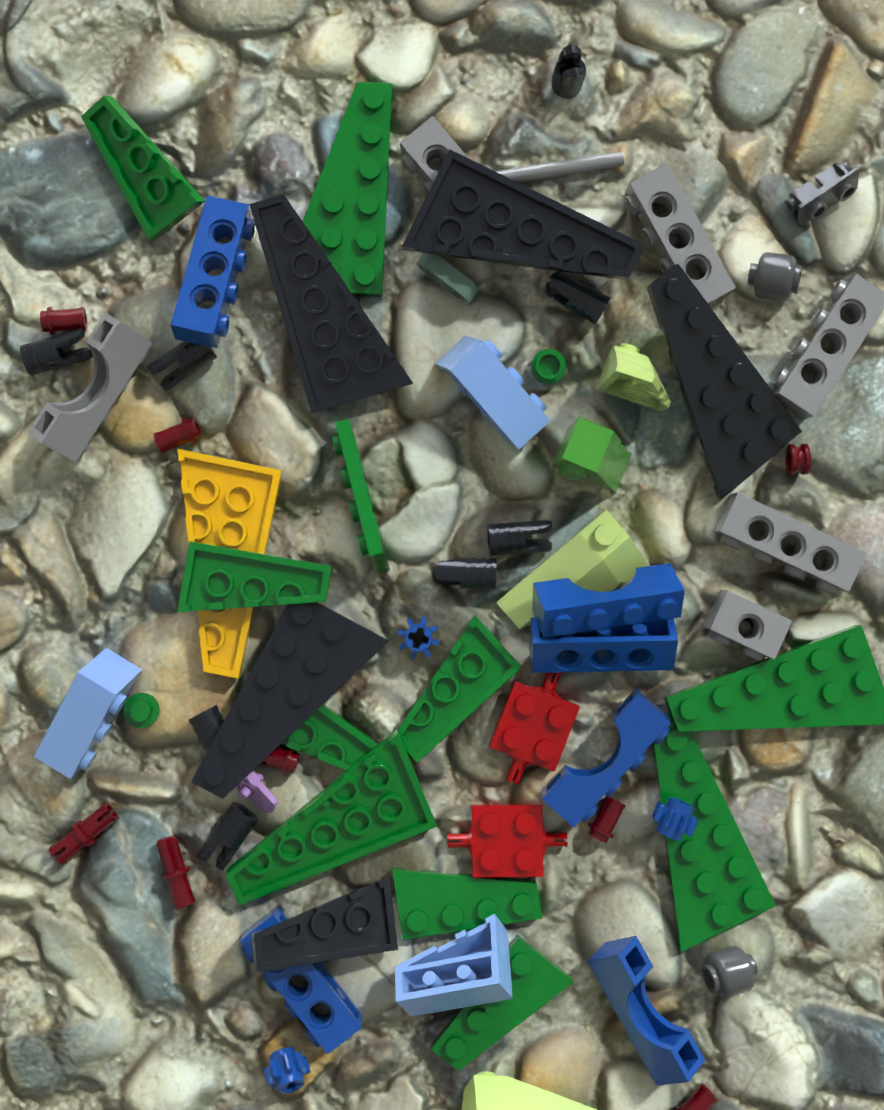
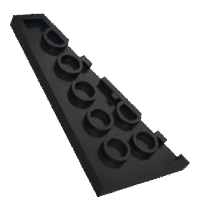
M449 149L402 245V250L628 280L645 244Z
M282 194L249 204L311 413L414 384L286 196Z
M674 264L646 288L659 327L663 329L670 350L668 353L672 364L675 365L680 380L678 383L695 434L699 436L705 454L703 458L707 468L710 469L715 484L713 487L716 496L723 499L799 435L802 430L681 266Z
M318 602L287 604L191 783L224 799L389 640Z

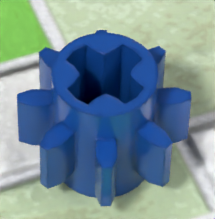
M424 615L420 623L416 624L408 617V630L400 629L397 631L399 635L405 636V642L399 646V649L409 647L412 650V659H415L417 652L424 651L425 655L429 658L431 656L428 649L430 644L440 645L438 639L432 638V633L438 629V625H433L430 628L426 626V616ZM418 628H423L424 635L429 637L428 642H421L420 647L414 646V640L409 637V633H416Z
M672 796L669 797L666 804L658 801L652 814L653 820L658 822L655 830L676 841L681 840L683 833L692 837L698 824L697 818L692 816L694 807Z
M292 1047L279 1049L270 1055V1066L263 1069L267 1086L272 1085L273 1090L278 1089L280 1094H290L301 1089L305 1084L303 1075L310 1073L306 1056H302L301 1051L295 1052V1049Z

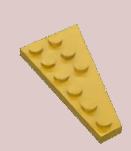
M177 449L182 475V494H184L188 545L189 541L266 554L283 471ZM255 607L198 611V631L203 672L240 678Z

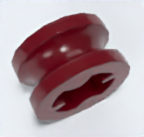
M802 443L799 447H796L794 444L787 445L785 467L788 475H795L797 471L802 475H807L810 472L811 453L807 443Z

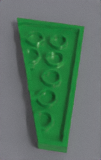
M356 83L303 219V223L351 293L356 296H383L392 83Z
M862 625L848 627L779 653L775 660L766 658L761 662L752 663L663 697L674 729L678 732L884 725V686Z
M670 720L671 724L668 726L670 729L668 735L658 745L652 743L660 793L659 801L666 804L669 797L672 796L687 802L694 807L692 816H695L696 820H698L692 837L683 833L681 840L676 841L664 836L669 878L674 900V916L677 923L678 946L680 951L683 952L775 907L776 904L692 731L678 732L674 729L673 723Z
M398 729L226 869V878L239 906L437 827L435 817Z

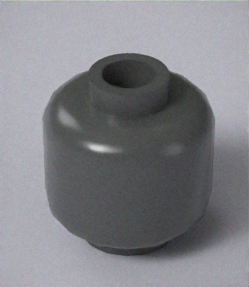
M763 253L759 258L758 264L751 263L748 284L754 285V293L758 298L787 301L792 293H798L802 265H797L796 258L792 255Z
M729 946L708 954L701 972L703 981L711 993H716L721 998L729 999L748 992L753 988L758 969L752 955L746 954L738 946Z

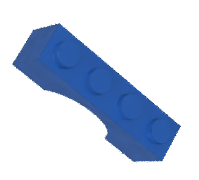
M671 563L636 568L634 579L627 586L615 591L598 592L587 590L576 585L569 578L533 583L532 611L542 637L547 638L679 618L682 614L685 590Z
M637 688L612 713L618 728V743L611 757L603 764L590 769H577L564 765L542 789V800L572 827H575L580 821L583 823L587 822L597 811V802L604 795L610 797L621 785L622 781L620 778L628 769L634 771L645 759L646 755L644 752L652 743L658 745L670 731L668 726L671 722L668 716Z
M631 936L605 942L587 962L656 1086L689 1082L705 1062V1058L689 1029L669 1022L651 1004L645 989V978L647 973L653 968V965L637 936Z

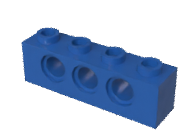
M207 195L171 321V328L176 340L218 348L220 337H226L230 323V317L227 316L229 304H235L238 295L239 285L235 281L238 272L243 273L246 266L247 251H244L247 240L252 241L255 232L254 219H251L249 204ZM227 237L232 239L226 244L217 243L221 238ZM211 270H223V273L218 276L208 275ZM205 301L215 303L209 309L199 308V305Z
M531 618L529 650L532 673L674 670L678 646L674 618L547 638L542 637L536 619Z
M276 906L245 930L240 939L242 943L241 950L251 963H254L251 934L288 919L279 906ZM322 962L263 971L262 976L268 987L272 991L278 990L286 1000L284 1005L289 1014L296 1020L300 1018L307 1027L306 1033L310 1041L317 1048L321 1046L327 1054L362 1028V1013ZM294 975H302L308 980L309 984L305 987H297L291 982L290 978ZM317 1003H323L329 1007L330 1012L326 1015H319L314 1012L312 1006Z

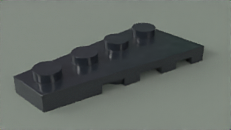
M390 877L378 880L252 933L255 972L398 950Z

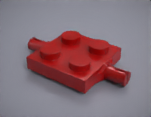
M562 672L546 673L542 686H528L515 680L511 684L488 744L490 748L506 753L513 759L508 774L505 777L510 782L520 783L519 781L526 765H538L554 772L557 768L580 708L578 704L565 700L554 692Z
M472 804V823L468 833H447V840H461L447 841V848L469 849L472 857V877H544L543 857L546 847L567 848L568 842L566 840L554 839H568L567 832L546 833L543 825L542 804Z

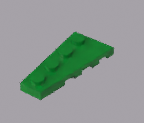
M103 96L81 116L148 240L159 239L205 202L113 97Z
M346 419L335 422L338 435L332 436L337 457L344 455L346 467L341 468L340 471L345 489L352 488L355 500L349 502L353 521L361 522L363 534L357 535L362 556L369 555L376 573L390 570L388 559L382 548V537L375 514L373 513V503L367 482H365V473L350 420Z
M189 541L177 612L326 602L333 566Z
M475 615L398 729L407 752L417 763L523 668Z
M322 704L281 744L298 752L302 751L317 757L321 761L347 771L379 743L328 706Z
M392 867L403 940L471 930L486 923L485 918L493 914L498 917L502 924L542 919L536 880L506 877H472V874L458 873L457 875L437 873V871L430 870L413 871Z
M518 934L509 944L513 999L459 1008L431 1044V1050L458 1071L574 982L570 975Z

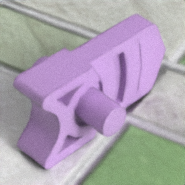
M252 771L235 787L239 791L238 796L243 800H246L248 797L264 813L273 812L277 806L278 799L262 783L264 779L262 774Z

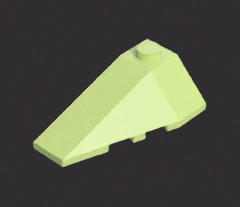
M621 343L620 347L614 345L608 353L597 391L661 412L667 410L671 401L649 357L640 354L641 349L626 343Z
M606 509L600 511L496 603L518 629L530 625L531 618H535L532 611L533 583L569 578L573 583L584 589L608 592L623 586L636 574V568L644 567L648 563L631 537Z
M488 1071L473 1075L464 1089L461 1110H597L509 1076H496L495 1073Z

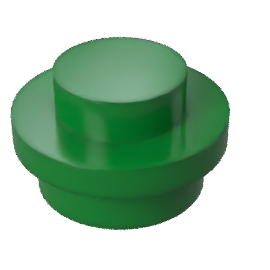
M554 349L539 351L531 362L532 375L542 384L550 385L557 383L566 372V361L563 355Z
M137 693L131 696L124 705V717L135 728H147L153 725L160 714L158 701L148 693Z

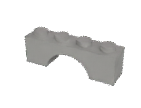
M106 312L86 341L94 358V373L90 384L82 394L71 401L64 403L47 402L28 431L41 444L75 463L80 455L88 449L91 438L98 427L107 420L112 405L118 396L126 390L129 379L138 365L145 361L148 350L152 345L151 341Z

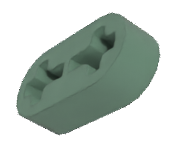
M423 253L416 263L422 272L465 304H470L480 291L479 287L471 279L439 255Z

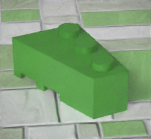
M578 417L567 428L552 467L559 469L557 475L572 482L583 479L616 493L632 454L626 451L627 447L620 444L621 439L613 430Z

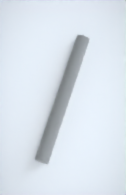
M621 151L496 172L516 182L624 166V156Z

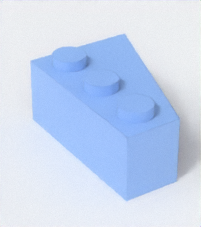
M465 335L435 365L441 371L445 370L459 385L457 389L464 396L467 395L472 400L483 417L509 445L520 450L550 422L543 412L547 407L534 393L531 395L527 394L521 386L525 382L523 378L512 367L505 368L499 360L502 356L501 352L491 341L487 340L484 343L482 340Z
M108 648L103 650L77 673L34 758L69 779L80 769L86 771L97 756V752L94 751L98 743L101 744L112 728L110 722L122 709L127 700L126 696L142 669Z
M495 914L485 918L486 923L471 931L466 932L463 930L455 935L456 939L441 947L433 946L395 967L396 1003L413 1017L513 999L508 930Z

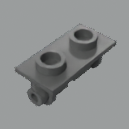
M845 161L841 164L836 162L815 177V181L821 186L819 189L811 181H808L791 192L785 204L789 211H798V226L802 227L809 221L818 220L825 214L828 208L839 201L843 202L849 199L858 188L860 168L857 166L851 169L850 165Z

